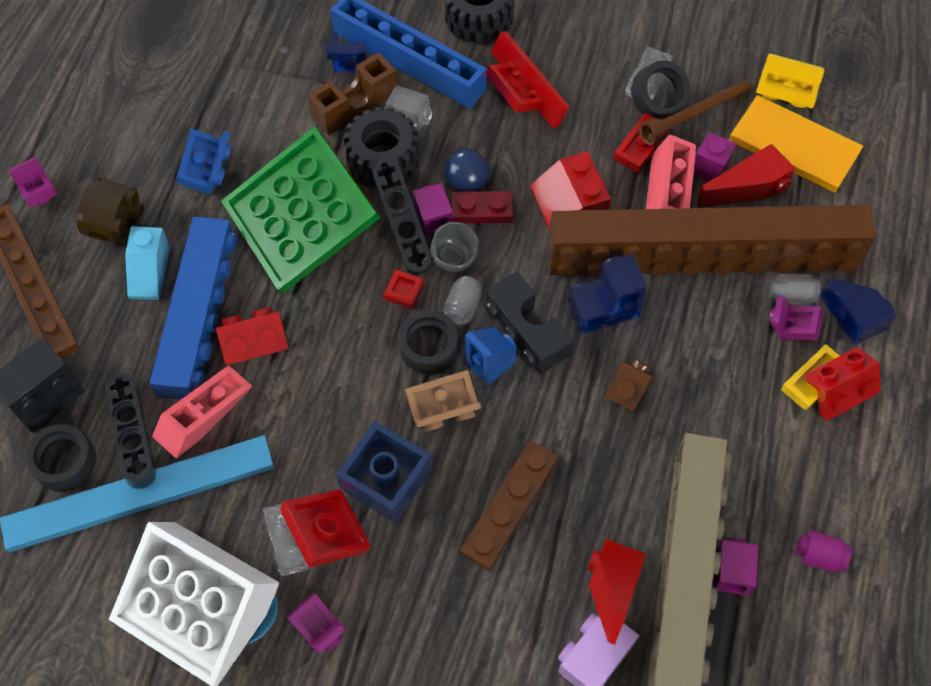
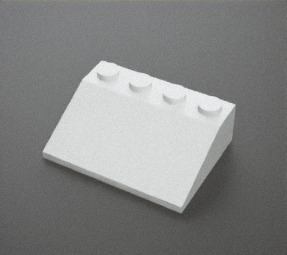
M148 522L109 620L209 685L218 686L266 617L279 582L176 522Z

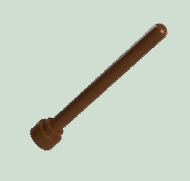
M743 80L663 120L651 118L641 123L639 133L642 140L648 145L661 141L667 130L748 91L750 83L747 80Z

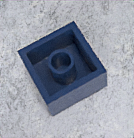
M374 421L336 474L339 488L387 519L397 523L432 472V454Z

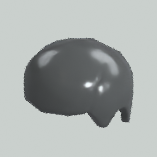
M448 222L436 230L431 242L430 252L433 262L439 268L448 272H462L472 265L476 257L479 244L478 237L471 227L462 222Z

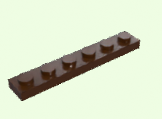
M9 204L0 207V261L37 339L43 338L60 358L80 350Z

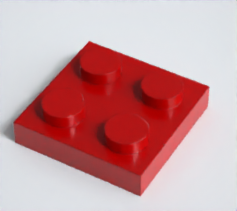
M341 489L286 500L279 508L308 568L366 553L371 547Z

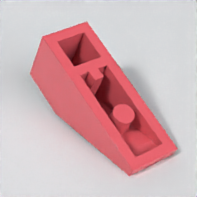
M228 365L163 412L152 437L171 455L178 458L199 442L251 390L252 385Z

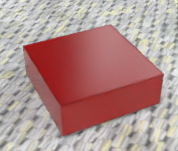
M395 269L383 294L384 300L413 310L424 287V279Z

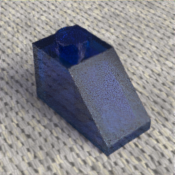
M831 278L827 280L820 293V297L854 345L886 331L896 317L891 303L884 299L876 289Z

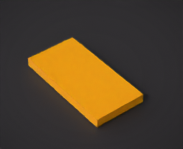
M759 95L755 97L729 138V141L753 153H757L772 143L795 167V174L833 193H836L863 148V145Z

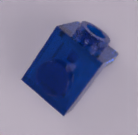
M331 32V43H326L327 60H332L334 71L355 72V66L367 60L366 44H339L338 33Z

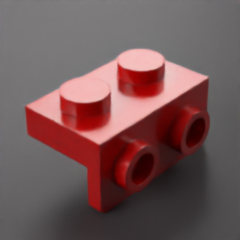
M268 307L253 311L254 317L246 320H241L240 315L221 319L223 325L216 327V332L225 365L289 349L280 312H272V308Z
M858 347L805 375L806 382L817 390L819 415L827 421L847 412L852 407L881 392L880 363Z

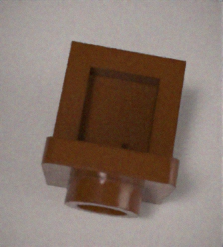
M634 358L632 362L623 361L605 397L633 412L636 411L646 389L655 377L654 374L649 372L651 367Z

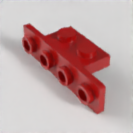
M507 31L501 32L491 51L499 64L489 65L486 76L516 113L538 110L552 128L559 127L569 110V105Z

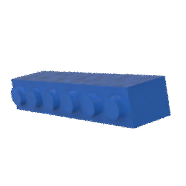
M339 0L330 10L333 31L336 35L372 55L379 52L395 68L468 109H471L485 93L487 68L363 0Z
M202 217L192 218L149 383L157 397L181 400L204 383V362L209 361L211 356L210 337L211 333H215L216 327H218L217 308L218 305L223 304L225 296L223 283L225 277L228 278L231 272L230 254L237 247V233L233 232L229 220Z

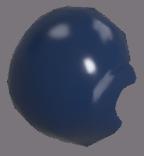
M461 149L453 153L445 163L443 179L444 182H448L455 192H476L481 190L488 182L490 167L486 159L472 149Z

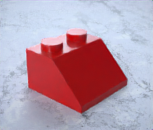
M588 151L558 160L530 185V190L549 232L552 211L609 210L610 195Z

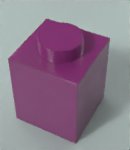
M708 132L696 153L693 175L709 182L726 172L736 143Z
M442 183L426 185L413 191L414 209L425 237L435 234L436 230L442 225L453 222V211Z
M742 538L722 540L716 552L721 553L719 573L715 574L714 587L719 592L749 596L756 587L758 545L748 544V541Z

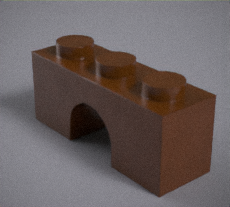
M379 52L355 66L356 77L347 88L340 90L330 81L307 95L311 117L327 135L348 124L357 115L361 116L364 111L374 108L398 93L396 69Z

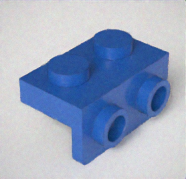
M191 128L175 183L209 195L214 185L220 186L225 174V169L221 168L222 160L227 161L232 145L227 143L230 133L224 131L221 138H217Z

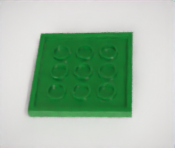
M315 126L221 200L277 290L283 294L381 218L322 133Z

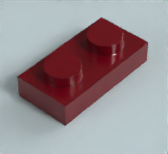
M512 191L452 192L453 222H462L463 224L512 223Z

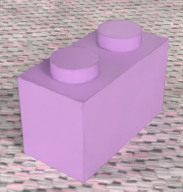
M592 613L580 629L584 633L582 638L576 645L570 641L559 655L558 659L562 663L558 673L574 686H604L636 644L640 635L623 623L616 644H611L607 641L600 617Z

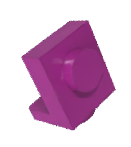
M34 157L9 170L29 208L35 205H44L53 196L58 195L37 158Z
M778 296L776 307L770 311V324L775 328L780 339L818 340L824 313L821 306H789L785 297Z
M312 593L286 616L317 653H321L323 650L326 652L332 650L340 643L343 638L341 634L346 630L345 626L334 617L315 593Z

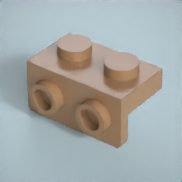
M468 370L404 389L415 427L424 426L425 432L443 427L442 420L455 417L456 422L475 417L474 410L481 409V404L477 401Z

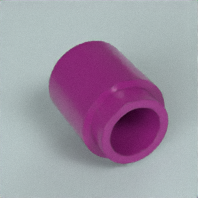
M809 530L806 536L800 535L795 553L801 556V564L836 573L837 570L845 572L850 562L852 546L844 543V539Z

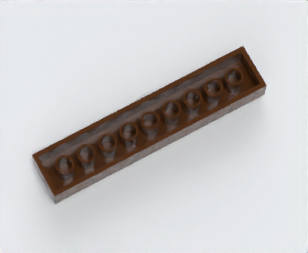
M870 205L552 211L549 234L550 276L559 275L564 278L574 275L601 277L607 274H621L623 276L653 274L655 276H663L668 273H683L685 275L715 273L724 275L730 272L757 274L772 271L785 274L792 271L819 273L827 270L851 272L860 268L876 239Z

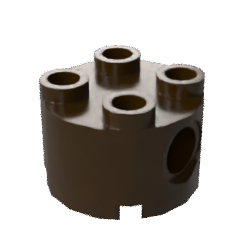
M97 177L98 181L92 180L89 183L79 205L78 212L84 214L83 221L77 219L79 233L115 246L122 245L127 247L131 226H133L135 220L142 218L145 205L139 202L138 190L135 187L103 177Z

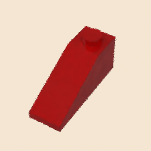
M771 143L703 185L697 204L700 207L763 200L775 193L781 194L790 187L795 167Z
M606 539L601 552L594 549L587 569L593 571L589 587L607 641L615 645L646 554Z

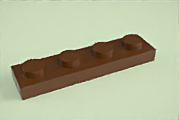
M529 440L460 549V555L490 572L558 462L559 456Z

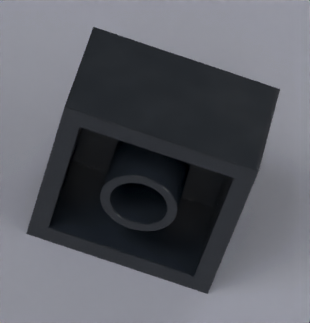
M43 338L0 368V397L30 432L46 425L53 415L64 407L72 405L85 392L66 364Z

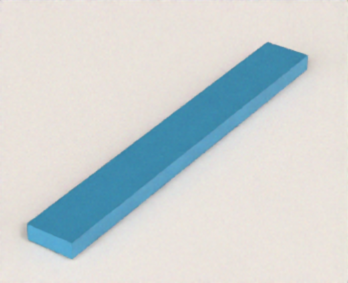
M263 435L156 469L155 480L150 486L143 489L132 488L125 479L1 517L0 523L5 550L9 553L275 469L266 437Z

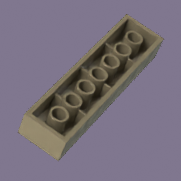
M685 433L675 457L647 686H702V683L706 684L708 681L710 661L704 660L706 646H711L714 632V624L708 623L710 609L714 610L716 606L717 588L712 587L714 574L719 573L721 553L715 551L717 541L723 537L725 520L719 518L721 506H725L728 495V486L722 484L724 475L729 473L731 465V453L726 452L727 440Z

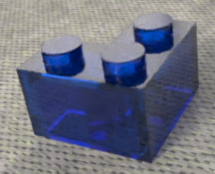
M633 254L625 257L615 256L608 259L605 263H602L599 280L592 282L582 281L569 288L567 304L581 335L640 317L647 285Z

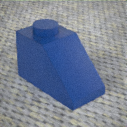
M495 327L470 331L465 335L466 365L487 386L516 363L517 346L508 334L502 335Z

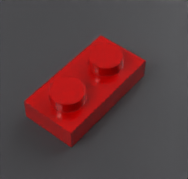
M644 113L617 148L613 160L637 173L641 171L653 152L669 133V130H667L664 138L653 145L646 144L640 136L639 126L641 123L654 118Z

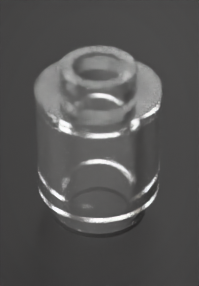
M779 273L776 279H772L770 285L771 298H775L777 302L778 296L785 297L788 305L809 306L810 303H817L820 295L819 279L812 278L810 274Z
M466 276L460 277L458 281L453 283L442 311L456 325L472 321L482 297L481 284L477 280Z

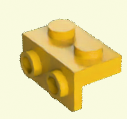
M769 54L756 93L762 94L764 98L769 100L780 99L790 102L791 105L798 108H813L824 74V68Z

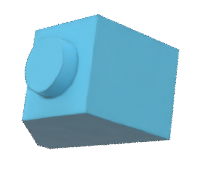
M131 226L125 252L127 296L129 299L160 300L171 248L162 228Z

